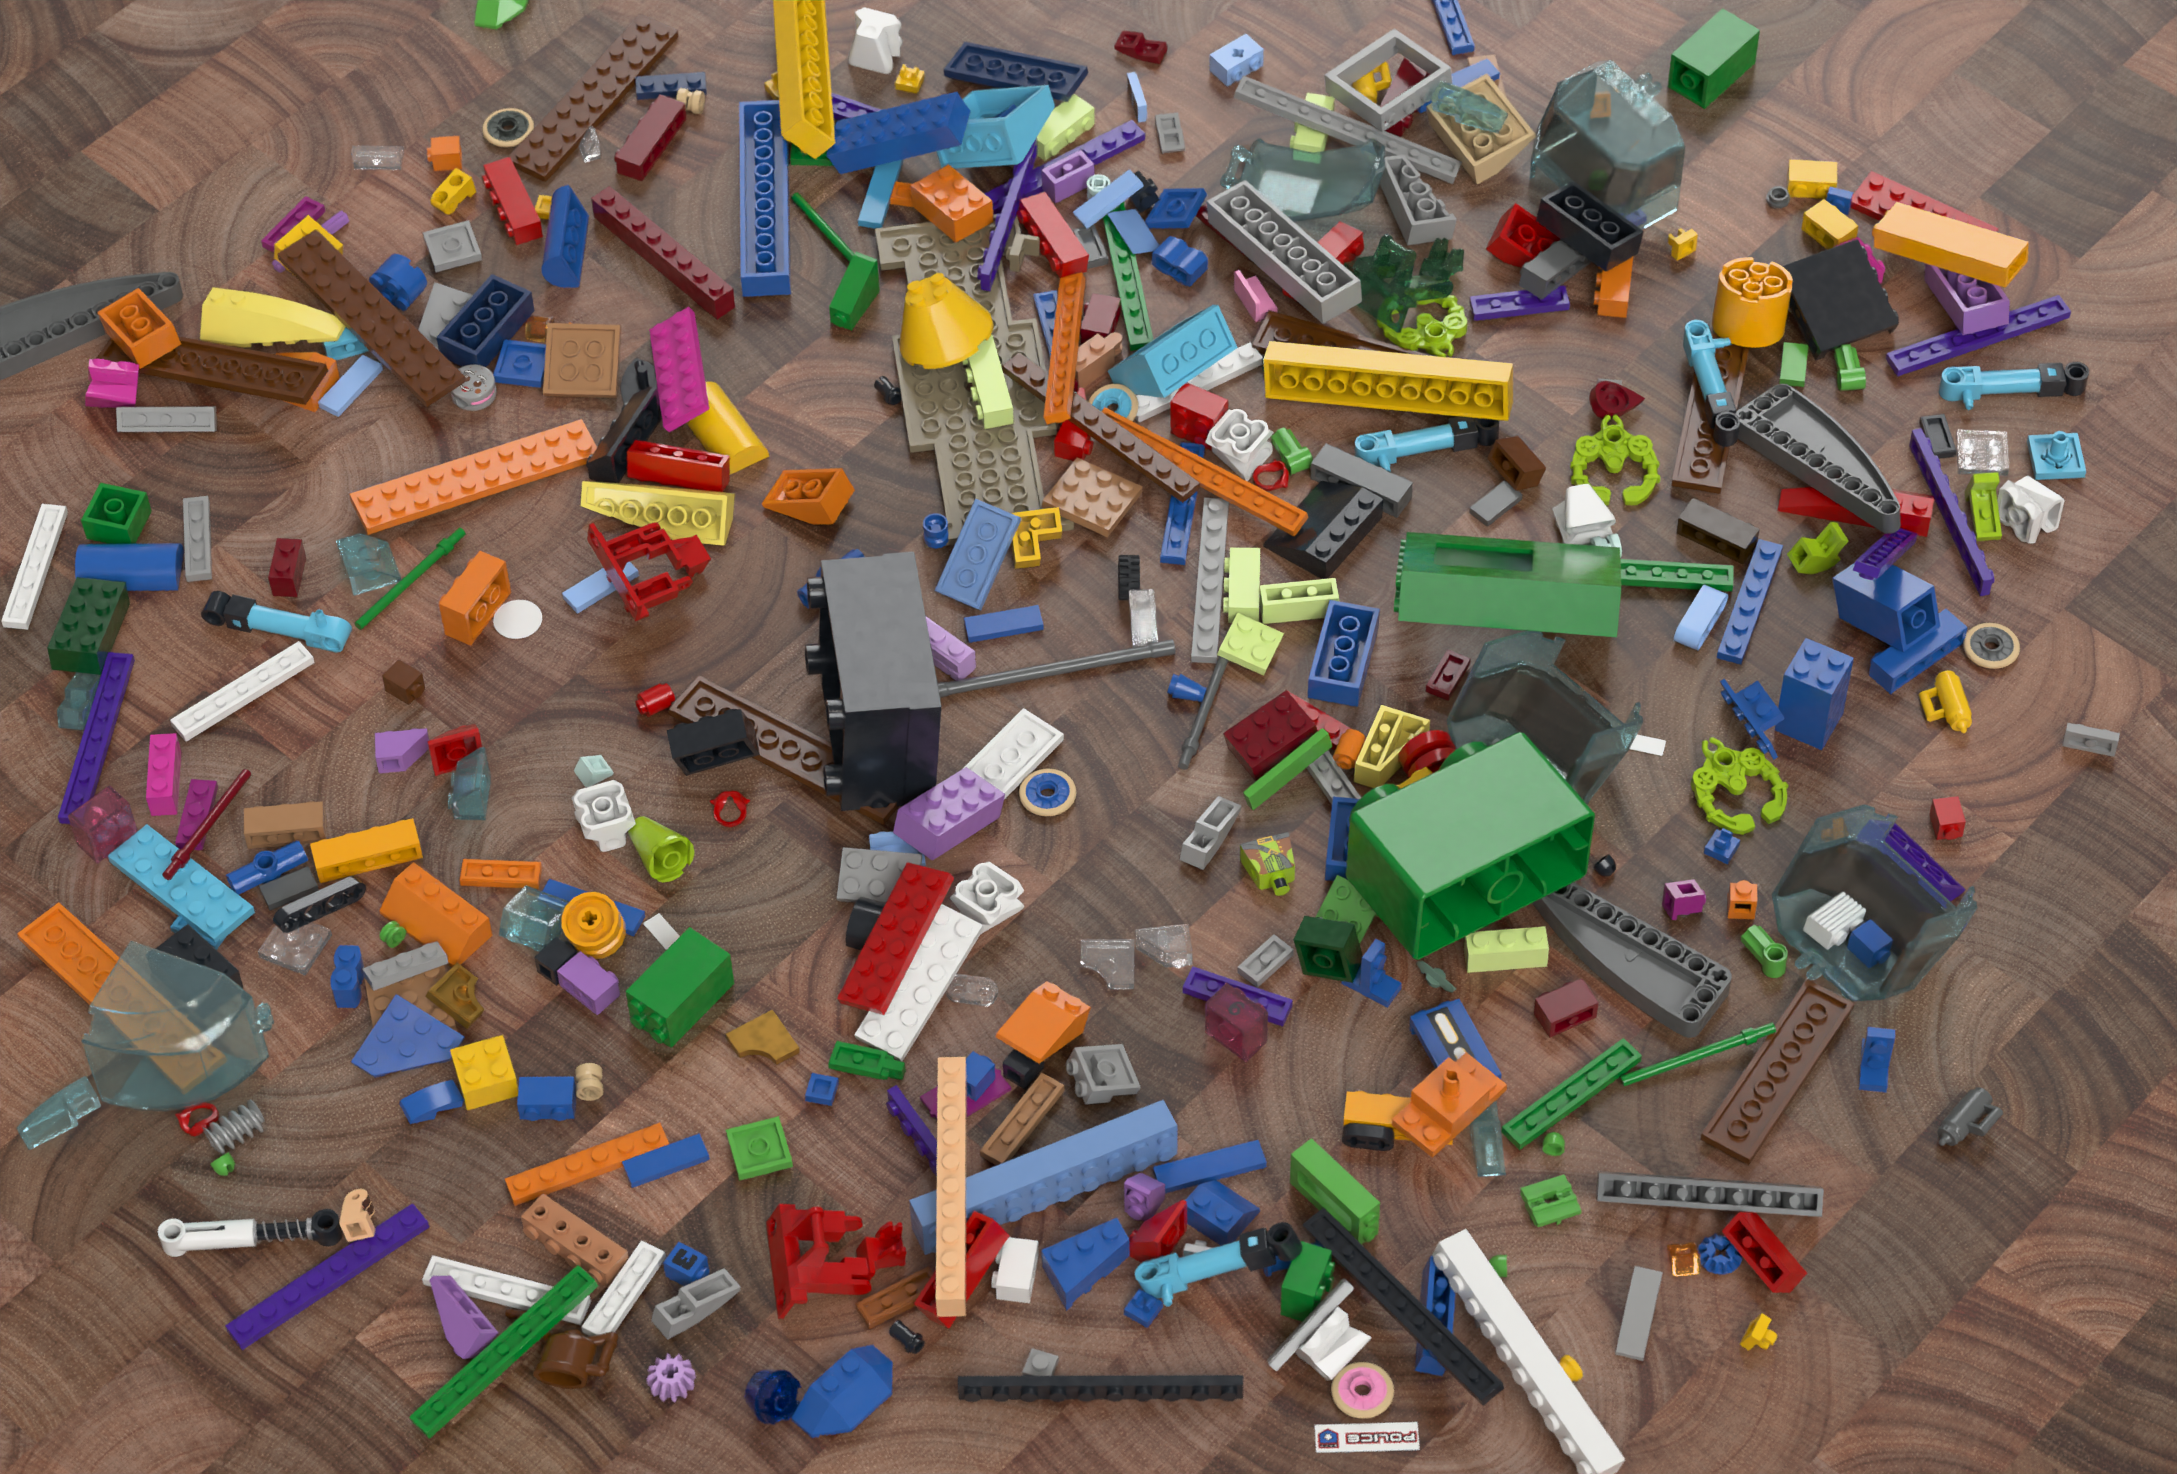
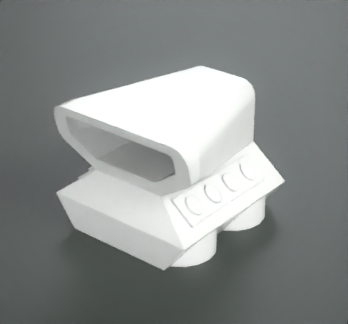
M862 8L855 12L856 35L848 56V62L853 66L889 74L893 69L892 56H900L902 39L898 32L901 28V22L895 15Z
M1229 409L1209 431L1205 443L1211 445L1212 452L1238 476L1248 481L1253 476L1254 470L1262 465L1272 454V444L1267 440L1274 432L1269 430L1267 423L1262 420L1251 421L1247 419V414L1243 410Z
M2026 476L2015 483L2008 480L2000 488L1997 500L2001 523L2005 526H2011L2017 538L2022 542L2035 543L2041 528L2048 533L2056 530L2059 526L2064 499L2030 476Z
M1589 484L1567 488L1565 500L1553 508L1556 518L1555 523L1562 535V543L1591 545L1592 537L1600 536L1601 538H1607L1609 534H1613L1610 526L1615 524V517Z
M611 780L577 790L572 797L576 810L574 814L581 825L585 839L593 840L602 852L625 846L626 832L636 823L622 784Z
M991 862L976 865L973 869V875L968 880L958 883L956 892L950 897L962 915L983 925L982 933L1024 908L1023 903L1017 899L1024 892L1019 881Z
M1336 1307L1295 1353L1326 1380H1332L1366 1345L1371 1337L1349 1327L1348 1314L1339 1307Z

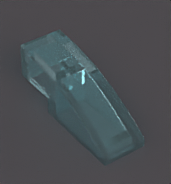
M1443 81L1439 82L1431 97L1433 111L1452 115L1457 123L1498 134L1508 117L1506 111L1485 98Z
M75 673L65 688V699L57 709L58 728L84 730L101 675Z
M87 1077L80 1078L54 1094L27 1116L17 1127V1131L28 1150L78 1126V1118L101 1107L98 1096Z
M1495 1100L1469 1124L1478 1177L1506 1175L1501 1126L1498 1119L1497 1100Z

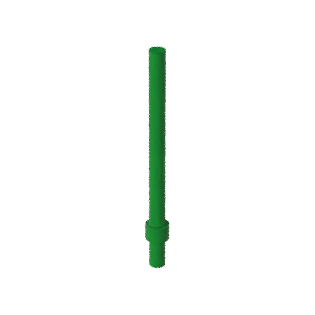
M798 192L794 193L791 199L850 262L855 253Z
M459 527L447 539L443 538L436 544L434 551L354 622L355 626L362 630L436 561L443 555L447 556L454 549V545L466 535L465 531Z
M1771 1022L1755 1029L1752 1027L1741 1030L1738 1035L1620 1076L1623 1086H1627L1742 1044L1748 1046L1756 1043L1759 1038L1776 1033L1775 1026Z

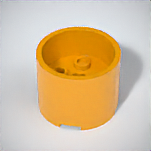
M1752 257L1738 258L1723 265V269L1719 274L1712 316V328L1719 337L1729 338L1732 344L1756 348L1772 345L1778 342L1784 335L1792 290V276L1784 267L1775 262H1771L1768 265L1753 262L1754 259Z

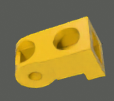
M455 168L433 193L431 205L447 215L452 214L459 203L467 196L471 198L477 192L472 177Z

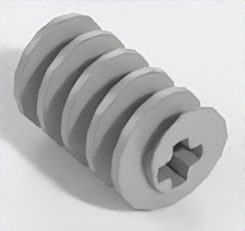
M251 1099L247 1101L248 1108L244 1105L238 1106V1114L233 1110L228 1112L229 1120L221 1116L219 1118V1125L215 1122L209 1124L210 1131L203 1127L208 1141L220 1154H226L225 1145L232 1150L235 1149L233 1141L235 1139L241 1144L245 1143L243 1134L253 1138V1128H256L260 1133L263 1132L262 1123L265 1122L264 1117Z

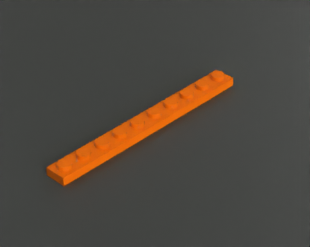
M1083 272L1062 277L1059 281L1044 408V419L1047 425L1061 423L1071 417L1086 282Z
M1106 407L1101 411L1200 482L1201 488L1294 537L1308 519L1307 512Z

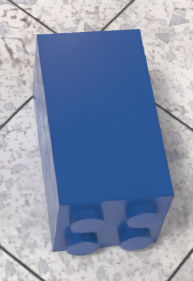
M1855 563L1833 577L1839 618L1902 652L1940 627L1934 586L1895 565L1890 566L1878 579L1874 578V580L1864 579L1859 576V572L1853 571Z
M1805 638L1784 673L1778 706L1784 720L1775 725V731L1822 750L1844 713L1854 658Z

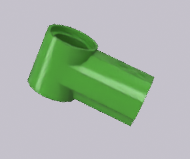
M1850 344L1841 345V347L1835 349L1834 353L1838 369L1837 384L1839 391L1865 389V370L1863 367H1860L1856 348Z
M1285 427L1278 429L1271 436V442L1280 454L1281 460L1285 463L1289 476L1311 468L1313 458L1309 449L1306 446L1302 447L1290 429H1285Z
M1753 925L1748 928L1741 936V942L1762 964V971L1767 977H1781L1786 971L1788 956L1786 947L1775 943L1761 926Z

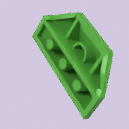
M477 0L475 26L498 29L503 23L512 20L525 11L529 0Z

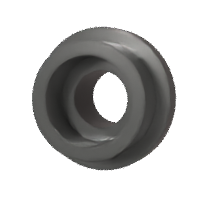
M1775 186L1767 193L1766 201L1773 208H1784L1790 203V195L1786 188Z

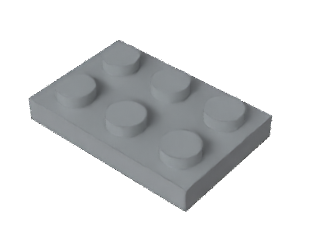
M843 847L837 900L856 903L860 897H865L886 903L906 863L921 866L922 855Z

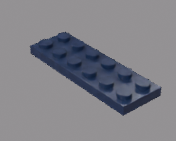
M964 42L943 69L945 77L1002 89L1048 85L1052 98L1065 102L1070 100L1089 74L1087 66L970 42Z

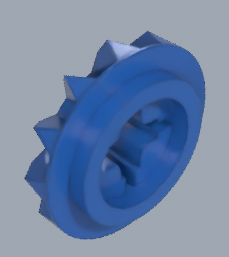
M1714 1233L1711 1237H1705L1698 1247L1699 1262L1711 1273L1729 1274L1735 1271L1742 1262L1743 1256L1725 1235L1722 1236ZM1716 1248L1720 1251L1726 1249L1725 1257L1721 1254L1714 1257Z

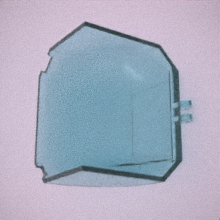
M130 941L90 1004L88 1013L93 1014L89 1034H83L81 1042L103 1102L136 1110L172 1111L192 1108L206 1101L215 1100L251 1076L269 1057L263 1032L271 1030L274 1019L268 1003L260 1004L255 1008L253 997L224 973Z

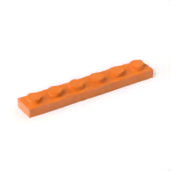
M657 1123L505 1178V1183L514 1206L539 1198L542 1194L547 1195L623 1167L622 1161L669 1145L661 1123Z

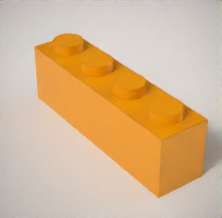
M413 818L380 827L375 826L360 832L347 833L331 839H322L310 844L320 883L423 858Z
M1347 1091L1343 1127L1349 1123L1384 1126L1395 1132V1139L1411 1141L1392 1126V1119L1411 1102V1097H1398L1392 1094H1369L1364 1091ZM1453 1140L1450 1141L1447 1145H1452Z

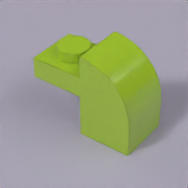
M1830 522L1816 539L1801 537L1787 555L1798 573L1816 574L1836 565L1841 560L1838 553L1849 541L1838 523Z

